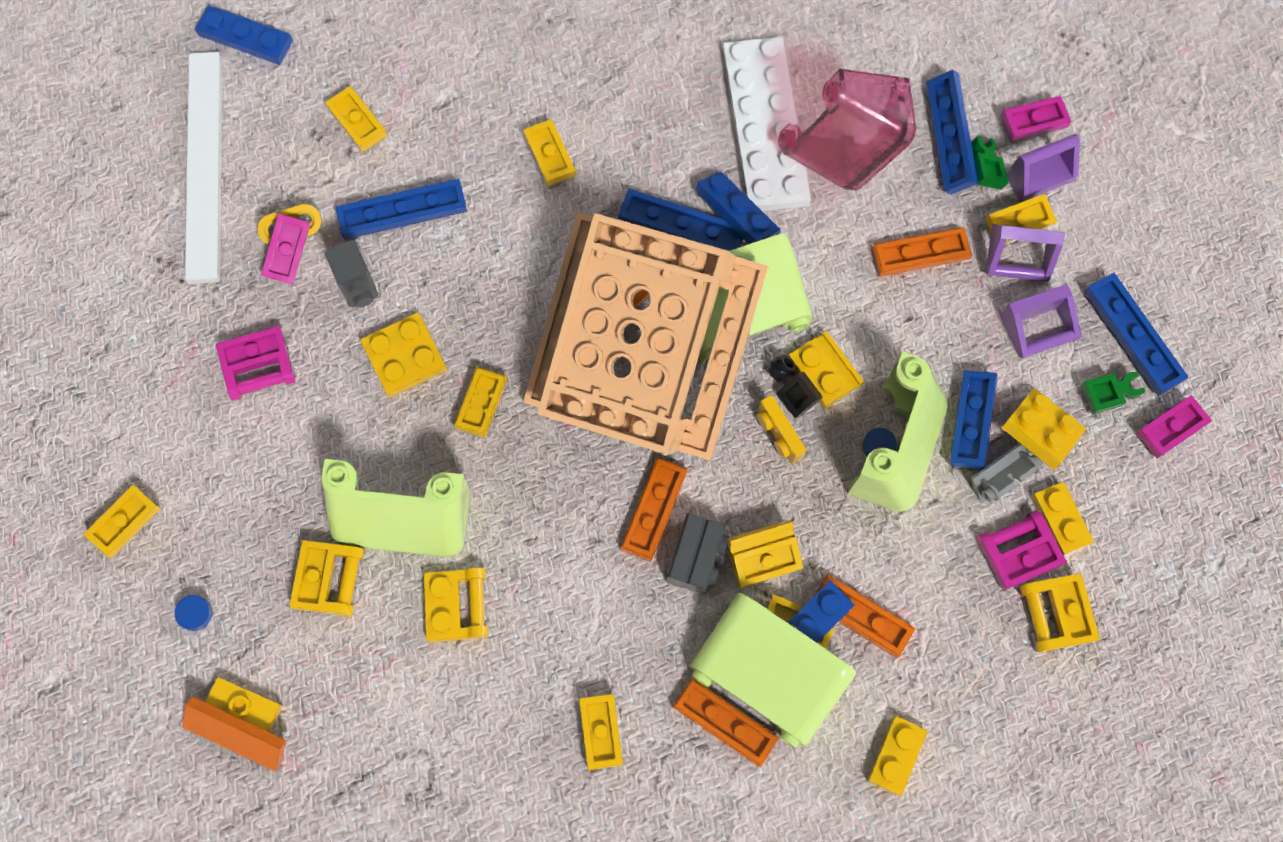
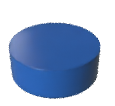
M875 428L869 431L862 443V449L866 457L870 452L878 448L896 451L897 440L894 434L885 428Z
M189 595L178 602L174 615L181 627L190 631H198L209 624L213 612L210 603L206 599L197 595Z

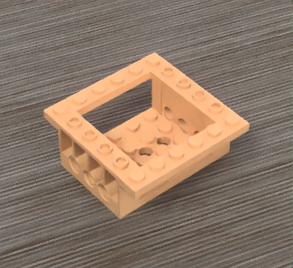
M577 212L523 403L539 407L538 415L668 455L681 451L711 461L769 266L736 257L727 250L596 213L591 216ZM719 288L729 290L694 412L692 418H687L681 415ZM640 290H646L651 296V303L645 310H638L633 304V297ZM629 324H636L641 330V337L634 344L626 342L623 336L624 329ZM620 357L627 358L631 363V372L623 378L614 372V363Z

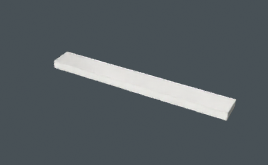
M220 52L189 53L185 281L188 284L220 282L222 55Z

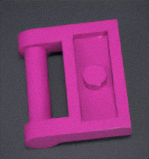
M280 326L215 344L231 401L241 399L243 394L285 382L286 385L297 382L284 334ZM275 363L280 365L281 370L244 381H237L236 375Z
M1038 510L1028 513L1025 519L993 533L984 532L976 536L977 544L988 559L1003 591L1067 563L1044 517ZM1031 530L1036 533L1037 539L1000 554L997 545Z

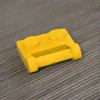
M302 540L289 608L292 610L352 617L354 606L351 605L357 569L359 560H363L365 549ZM336 557H343L346 560L338 603L328 602Z
M485 568L424 573L426 641L428 643L489 637L488 626H485L483 580H486ZM469 582L471 627L462 628L460 583Z
M1082 573L1020 586L1022 597L1026 596L1038 642L1035 643L1037 653L1093 643L1100 640ZM1048 592L1060 635L1058 638H1051L1039 593Z

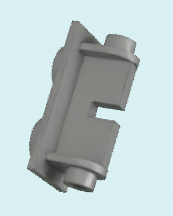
M1021 443L1013 447L971 477L980 502L983 503L986 500L988 502L992 500L998 501L1001 496L1016 486L1015 479L1022 482L1033 473H1037L1039 466L1042 465L1041 459L1034 454L1030 456L1027 448Z

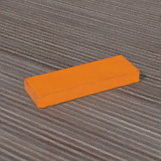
M964 227L876 243L871 248L879 277L970 260L972 257Z
M657 457L620 547L621 551L652 562L688 472L687 468Z
M827 574L815 595L831 580L855 604L839 623L893 657L899 658L916 628Z
M691 678L672 707L759 768L779 739L777 735L693 678Z
M192 696L185 704L182 728L275 772L282 764L287 740Z

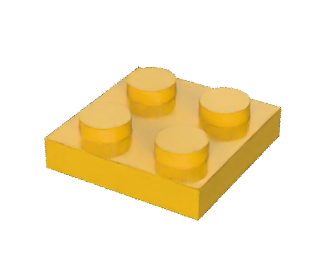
M419 312L360 339L388 398L447 371V367Z
M1035 388L1025 397L1001 427L1053 470L1063 462L1086 430L1074 417L1068 415L1054 404L1049 397L1043 395Z

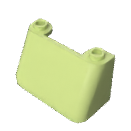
M775 235L729 251L736 257L769 266L749 337L781 325L784 330H791L792 333L802 331L809 326L813 316L787 235ZM718 289L697 363L708 364L729 290Z
M902 351L888 374L882 390L892 395L895 402L893 411L908 416L897 452L887 448H878L870 452L865 460L862 471L858 476H854L848 492L849 495L898 512L909 510L919 498L947 410L946 397L929 365L922 358Z
M324 459L322 487L329 532L332 538L339 544L439 557H452L463 549L472 497L464 474L445 472L434 475L428 481L424 498L358 490V477L352 465L340 460Z
M740 592L737 593L689 665V668L694 671L691 676L707 688L712 683L727 690L777 725L776 727L781 731L778 737L795 749L798 745L802 747L807 746L856 675V671L847 663Z

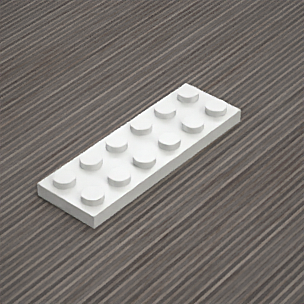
M783 37L723 43V57L746 196L762 211L810 206L811 196Z

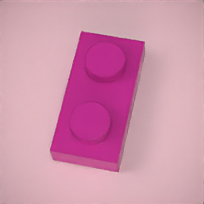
M1061 95L1005 109L1001 114V119L1011 142L1065 129L1072 122Z
M278 213L261 276L291 285L294 284L311 222Z
M1190 395L1140 429L1137 434L1158 459L1212 422V420L1195 398Z

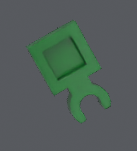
M977 135L971 141L978 178L977 185L1002 190L1009 181L1003 158L995 156L996 142L993 138H990L983 144L981 136Z
M1130 372L1120 381L1117 380L1115 373L1084 381L1080 386L1091 414L1094 415L1122 407L1127 403L1125 398L1136 399L1145 392V388L1135 390L1129 385V381H1133L1139 376L1138 372Z

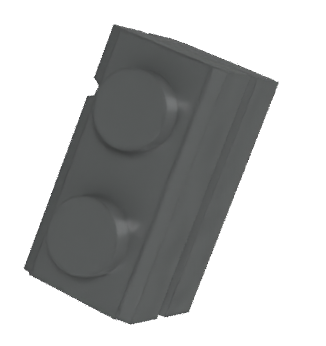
M349 240L327 249L324 254L348 306L361 308L371 304L379 294L356 241Z
M687 513L666 582L700 594H705L707 586L714 588L720 568L714 566L717 554L724 556L727 547L726 539L730 537L723 534L726 525Z

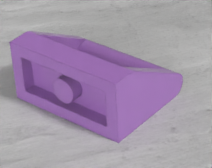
M1070 135L1018 156L1007 177L1020 203L1075 181L1079 175L1080 139L1078 135Z
M993 224L985 270L986 275L1049 282L1063 247L1065 232ZM1006 239L1046 243L1042 268L998 263Z
M1068 284L1009 303L1000 314L1021 359L1081 339L1074 298ZM1057 309L1067 330L1026 343L1022 320Z

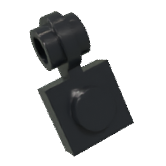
M786 355L777 356L770 362L768 369L770 375L774 380L784 383V386L776 393L794 418L804 415L823 398L804 371L794 376L796 365L790 357Z

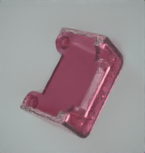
M839 68L823 87L822 96L826 103V110L805 132H801L797 124H787L779 132L778 145L784 155L845 190L857 191L861 189L905 150L914 139L916 121L909 78Z

